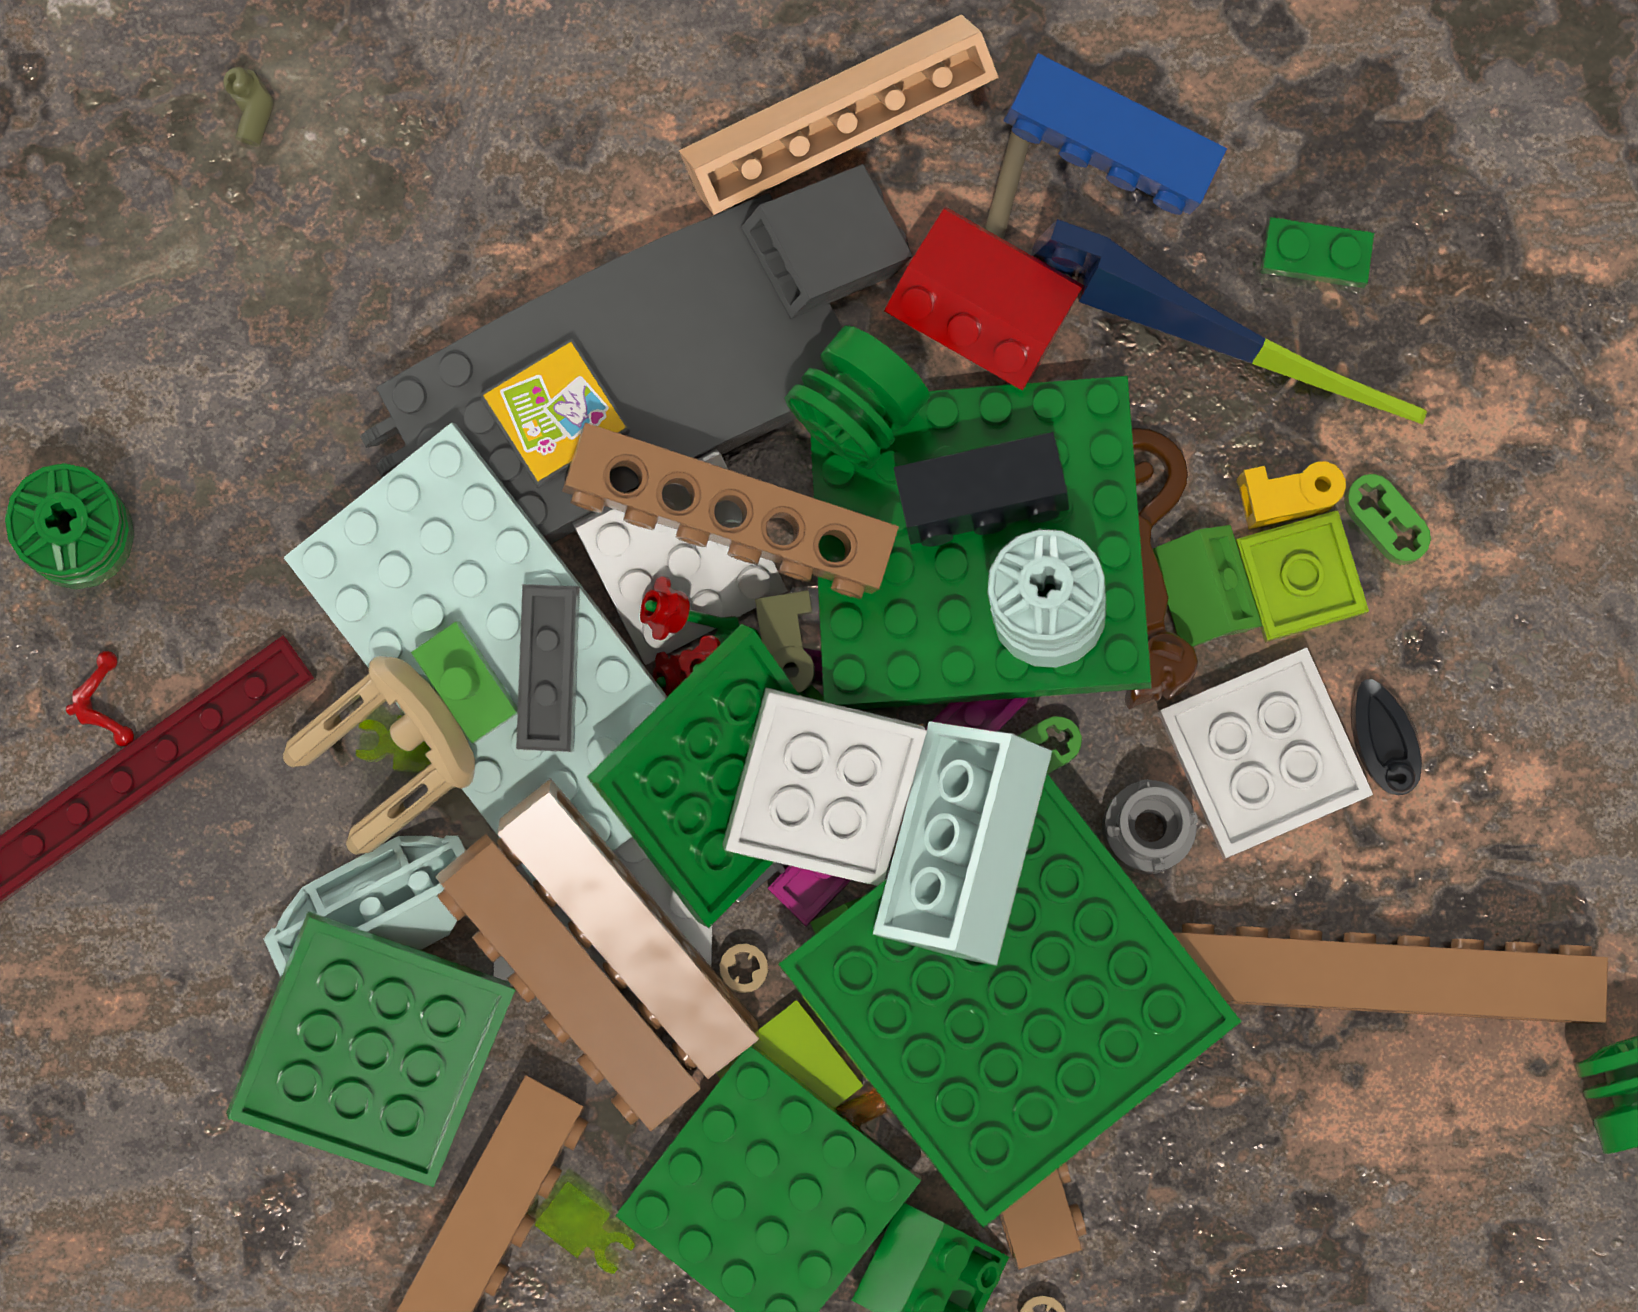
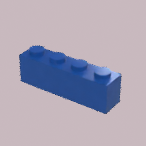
M1039 53L1030 64L1003 119L1004 122L1013 126L1012 132L1018 137L1034 144H1039L1042 140L1060 149L1059 155L1067 162L1084 168L1090 164L1106 172V179L1113 185L1127 191H1134L1137 188L1153 196V203L1156 206L1176 215H1181L1182 212L1190 215L1201 204L1227 150L1226 147Z

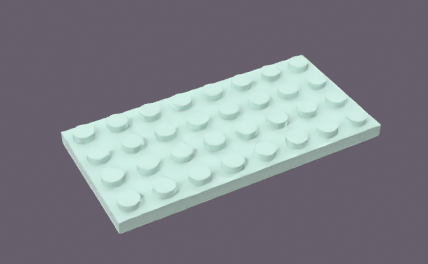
M450 423L283 558L368 668L369 663L378 656L401 659L418 672L436 691L411 652L455 621H460L517 707L522 584L580 586L574 751L517 750V715L476 743H471L463 731L475 758V774L471 784L468 787L462 788V790L497 834L500 818L545 782L552 779L609 848L615 851L632 836L587 779V776L667 698V695L456 423ZM523 863L520 864L534 881L536 878Z

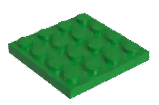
M743 624L722 642L587 776V779L697 922L707 928H710L774 863L773 861L726 851L723 847V841L765 689L769 688L800 696L754 629Z
M308 911L227 1109V1119L434 1187L516 989L506 980Z
M753 1044L740 1054L615 1216L735 1312H819L918 1186L922 1177Z

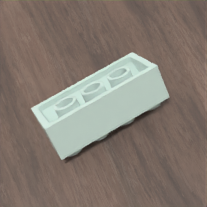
M936 722L928 723L927 733L875 923L874 935L954 957L997 965L1050 762L1051 750L1012 734Z

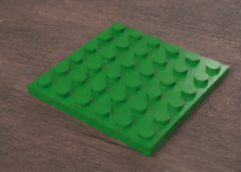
M1128 376L1027 383L1023 391L1013 385L929 391L930 398L905 427L895 425L884 419L892 430L895 441L887 449L879 448L882 456L870 470L845 460L840 455L823 446L811 435L814 498L899 526L880 588L874 593L864 592L861 599L853 598L833 591L831 589L833 581L818 577L824 702L859 710L1151 689ZM1050 432L1054 433L1068 492L1069 510L1062 511L1057 518L1043 523H1030L1028 519L1007 523L1005 529L993 534L978 535L971 531L953 535V539L950 542L939 546L926 547L921 543L910 545L893 467ZM1037 530L1063 531L1082 540L1098 557L1105 577L1106 618L1102 634L1095 647L1078 661L1059 667L1033 666L1014 657L1000 642L991 614L988 595L989 574L999 552L1016 537ZM824 535L820 538L818 547L821 556L829 562H841L845 556L843 542L834 535ZM1046 584V588L1043 591H1038V596L1047 598L1051 590H1056V586L1054 584Z
M1047 773L997 965L954 957L874 935L873 931L887 879L777 964L983 1228L1242 1022Z

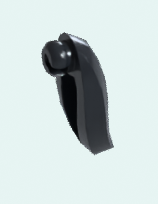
M1365 679L1359 684L1354 694L1352 706V731L1356 750L1364 768L1382 790L1398 796L1405 795L1417 786L1421 778L1422 753L1416 727L1408 711L1387 687L1373 679Z

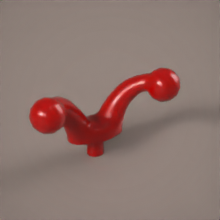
M102 651L96 658L98 668L79 688L73 691V704L66 706V712L69 716L76 714L78 721L82 725H96L112 732L114 742L118 746L126 747L134 740L133 730L94 710L92 706V695L106 674L117 666L116 654L111 651Z

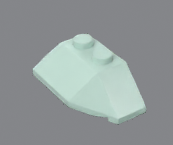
M397 836L380 845L373 852L365 853L303 886L283 912L276 928H271L264 937L280 977L283 974L308 911L417 950H421L448 936L457 920L437 897L444 888L435 876L466 851L459 836H445V838Z

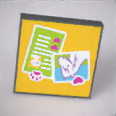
M572 338L479 394L484 406L537 489L569 470L585 422L622 435L630 433L629 426Z

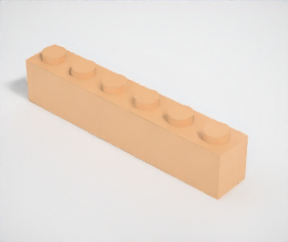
M961 14L679 150L698 196L712 214L715 215L999 77L981 31Z

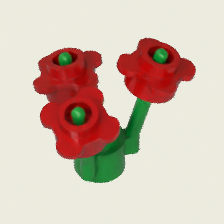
M663 576L655 581L654 590L647 592L641 604L640 620L643 624L650 626L652 637L656 640L662 641L669 633L679 632L686 624V621L717 628L718 630L713 636L702 637L699 646L693 650H684L680 655L675 654L671 655V657H668L664 651L656 654V667L653 671V678L667 697L739 627V621L736 616L719 617L691 610L687 594L683 591L672 589L671 580ZM754 629V631L757 633V635H758L759 638L761 639V636H760V634L758 633V631H757L756 629Z

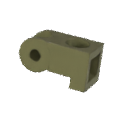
M809 590L755 599L762 642L797 692H804L811 686L815 677L813 661L804 651L798 617L813 614Z

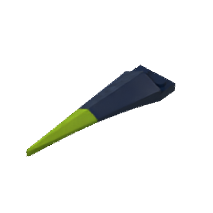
M1057 219L1035 241L1031 253L1032 256L1070 278L1072 275L1077 276V282L1084 285L1078 296V302L1408 420L1420 424L1424 423L1427 414L1425 409L1337 374L1260 336L1187 293L1106 236Z

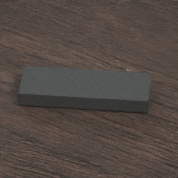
M522 584L517 750L574 751L580 586Z

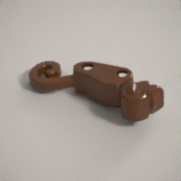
M1132 428L1133 450L1146 451L1156 456L1164 465L1166 481L1162 490L1138 513L1151 689L1127 690L1125 703L1128 709L1153 699L1158 702L1162 696L1167 700H1172L1190 684L1198 666L1194 647L1183 638L1165 630L1164 617L1169 598L1161 569L1150 544L1152 528L1178 504L1186 488L1188 477L1187 464L1183 453L1171 439L1159 432L1143 428ZM1142 461L1135 465L1136 486L1145 484L1151 479L1154 468L1150 462Z

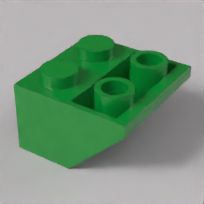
M903 1203L893 1216L852 1301L872 1312H983L1010 1257L944 1222Z

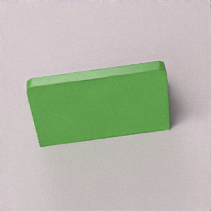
M1231 525L1199 529L1153 549L1164 578L1169 598L1168 605L1177 634L1191 646L1196 647L1222 636L1244 633L1262 626Z

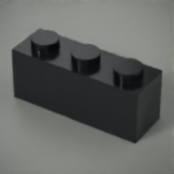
M1053 432L893 467L910 545L921 543L926 547L939 546L950 542L953 539V535L971 531L978 535L993 534L1005 529L1007 523L1028 519L1030 523H1043L1057 518L1060 512L1069 510L1068 492Z

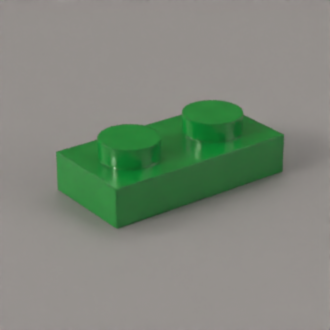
M1270 217L1267 222L1261 273L1365 288L1369 278L1374 233Z

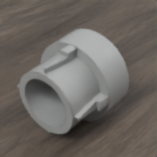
M1144 779L1121 790L1109 803L1103 816L1102 836L1108 852L1121 866L1140 874H1156L1170 869L1189 853L1196 837L1198 817L1189 800L1177 788L1165 782ZM1152 813L1161 820L1163 834L1158 841L1147 842L1137 835L1135 821L1138 815Z

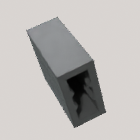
M863 164L759 205L741 226L791 319L893 277L913 257L904 231L894 222L884 203L879 185L874 180H871Z

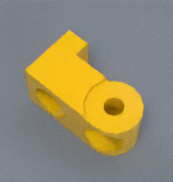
M1327 461L1315 462L1309 465L1302 473L1268 480L1265 466L1246 469L1237 478L1248 530L1327 512L1343 497L1346 489V479L1342 471L1336 465Z

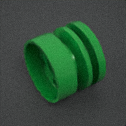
M845 325L820 354L823 365L831 375L818 369L809 368L801 377L804 386L795 384L784 399L795 417L823 446L840 455L845 460L870 470L882 456L879 448L887 449L895 441L893 432L884 419L895 425L905 427L928 401L930 394L919 375L888 346L854 326Z
M66 463L42 467L24 478L10 496L5 515L8 541L23 562L52 584L75 590L99 586L115 576L129 558L134 540L131 513L120 496L105 480L89 469ZM68 512L75 519L70 521L71 531L64 534L57 526L62 524L60 515Z
M1638 1036L1601 1047L1600 1050L1588 1059L1574 1064L1578 1077L1599 1073L1604 1074L1606 1082L1583 1090L1585 1099L1611 1097L1614 1104L1613 1108L1593 1119L1604 1154L1638 1147Z

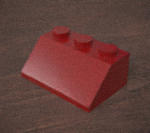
M945 206L907 266L884 312L1023 391L1036 373L1084 285Z

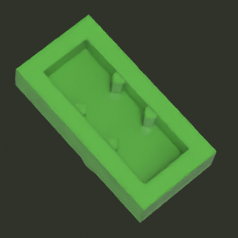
M455 621L411 652L471 743H476L517 715L518 707L460 621Z

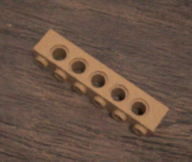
M586 422L581 431L562 492L573 495L571 503L580 508L602 513L604 506L625 512L623 521L634 526L654 530L656 523L676 529L675 538L683 542L706 547L709 540L729 547L727 555L737 560L759 564L761 557L781 564L779 572L786 576L810 582L812 575L833 581L831 586L833 591L859 599L862 598L864 592L872 594L880 588L899 526ZM619 466L631 468L638 476V489L632 493L618 492L610 483V471ZM672 483L684 486L690 494V506L682 511H675L667 507L662 499L663 487ZM720 501L735 503L742 512L740 526L727 528L719 524L714 514L715 505ZM782 518L791 524L794 531L791 544L778 545L770 540L766 530L770 519ZM834 535L843 542L845 556L841 562H829L821 556L818 545L822 536Z

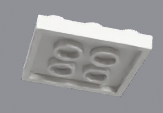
M717 449L696 458L697 460L728 470ZM672 483L663 487L662 499L667 507L675 511H682L690 506V494L684 486ZM720 501L715 505L714 514L719 524L727 528L740 526L742 512L735 503ZM604 506L602 513L592 512L572 523L645 665L655 661L657 653L664 651L668 654L716 629L686 621V624L679 632L669 633L662 641L654 639L650 626L643 624L640 620V610L644 596L650 590H654V583L659 577L669 578L672 589L683 591L687 594L691 610L719 617H739L756 608L755 599L777 596L787 592L773 561L760 557L759 564L743 562L728 556L729 547L709 540L706 547L695 546L675 538L676 529L656 523L654 530L640 528L623 521L625 512Z
M1304 648L1158 712L1223 860L1373 795L1308 648Z
M766 688L723 841L724 849L876 886L880 885L886 878L927 730L921 725Z

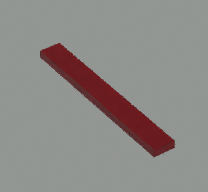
M282 635L0 835V905L315 682L316 679L286 637Z

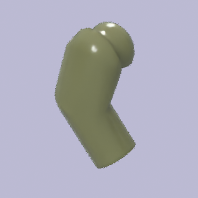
M233 67L225 74L223 85L224 89L231 94L243 112L235 139L247 145L259 147L273 108V98L254 71L242 67Z

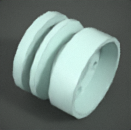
M1037 530L1016 537L999 552L990 569L988 595L992 620L998 638L1014 657L1033 666L1059 667L1078 661L1095 647L1105 628V577L1098 557L1082 540L1063 531ZM1046 584H1054L1056 586V590H1051L1047 598L1038 596V591H1043L1046 588Z

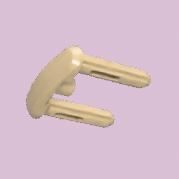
M375 657L369 663V673L290 738L283 753L284 762L292 768L311 764L386 701L389 705L397 702L405 713L390 727V735L395 744L405 751H412L423 741L430 747L431 750L425 755L431 764L350 829L346 846L355 855L373 852L419 814L426 811L453 787H468L473 781L475 774V758L460 725L432 686L408 663L394 657ZM359 697H362L363 704L342 721L340 718L341 712ZM425 784L428 792L406 809L403 804L404 800Z

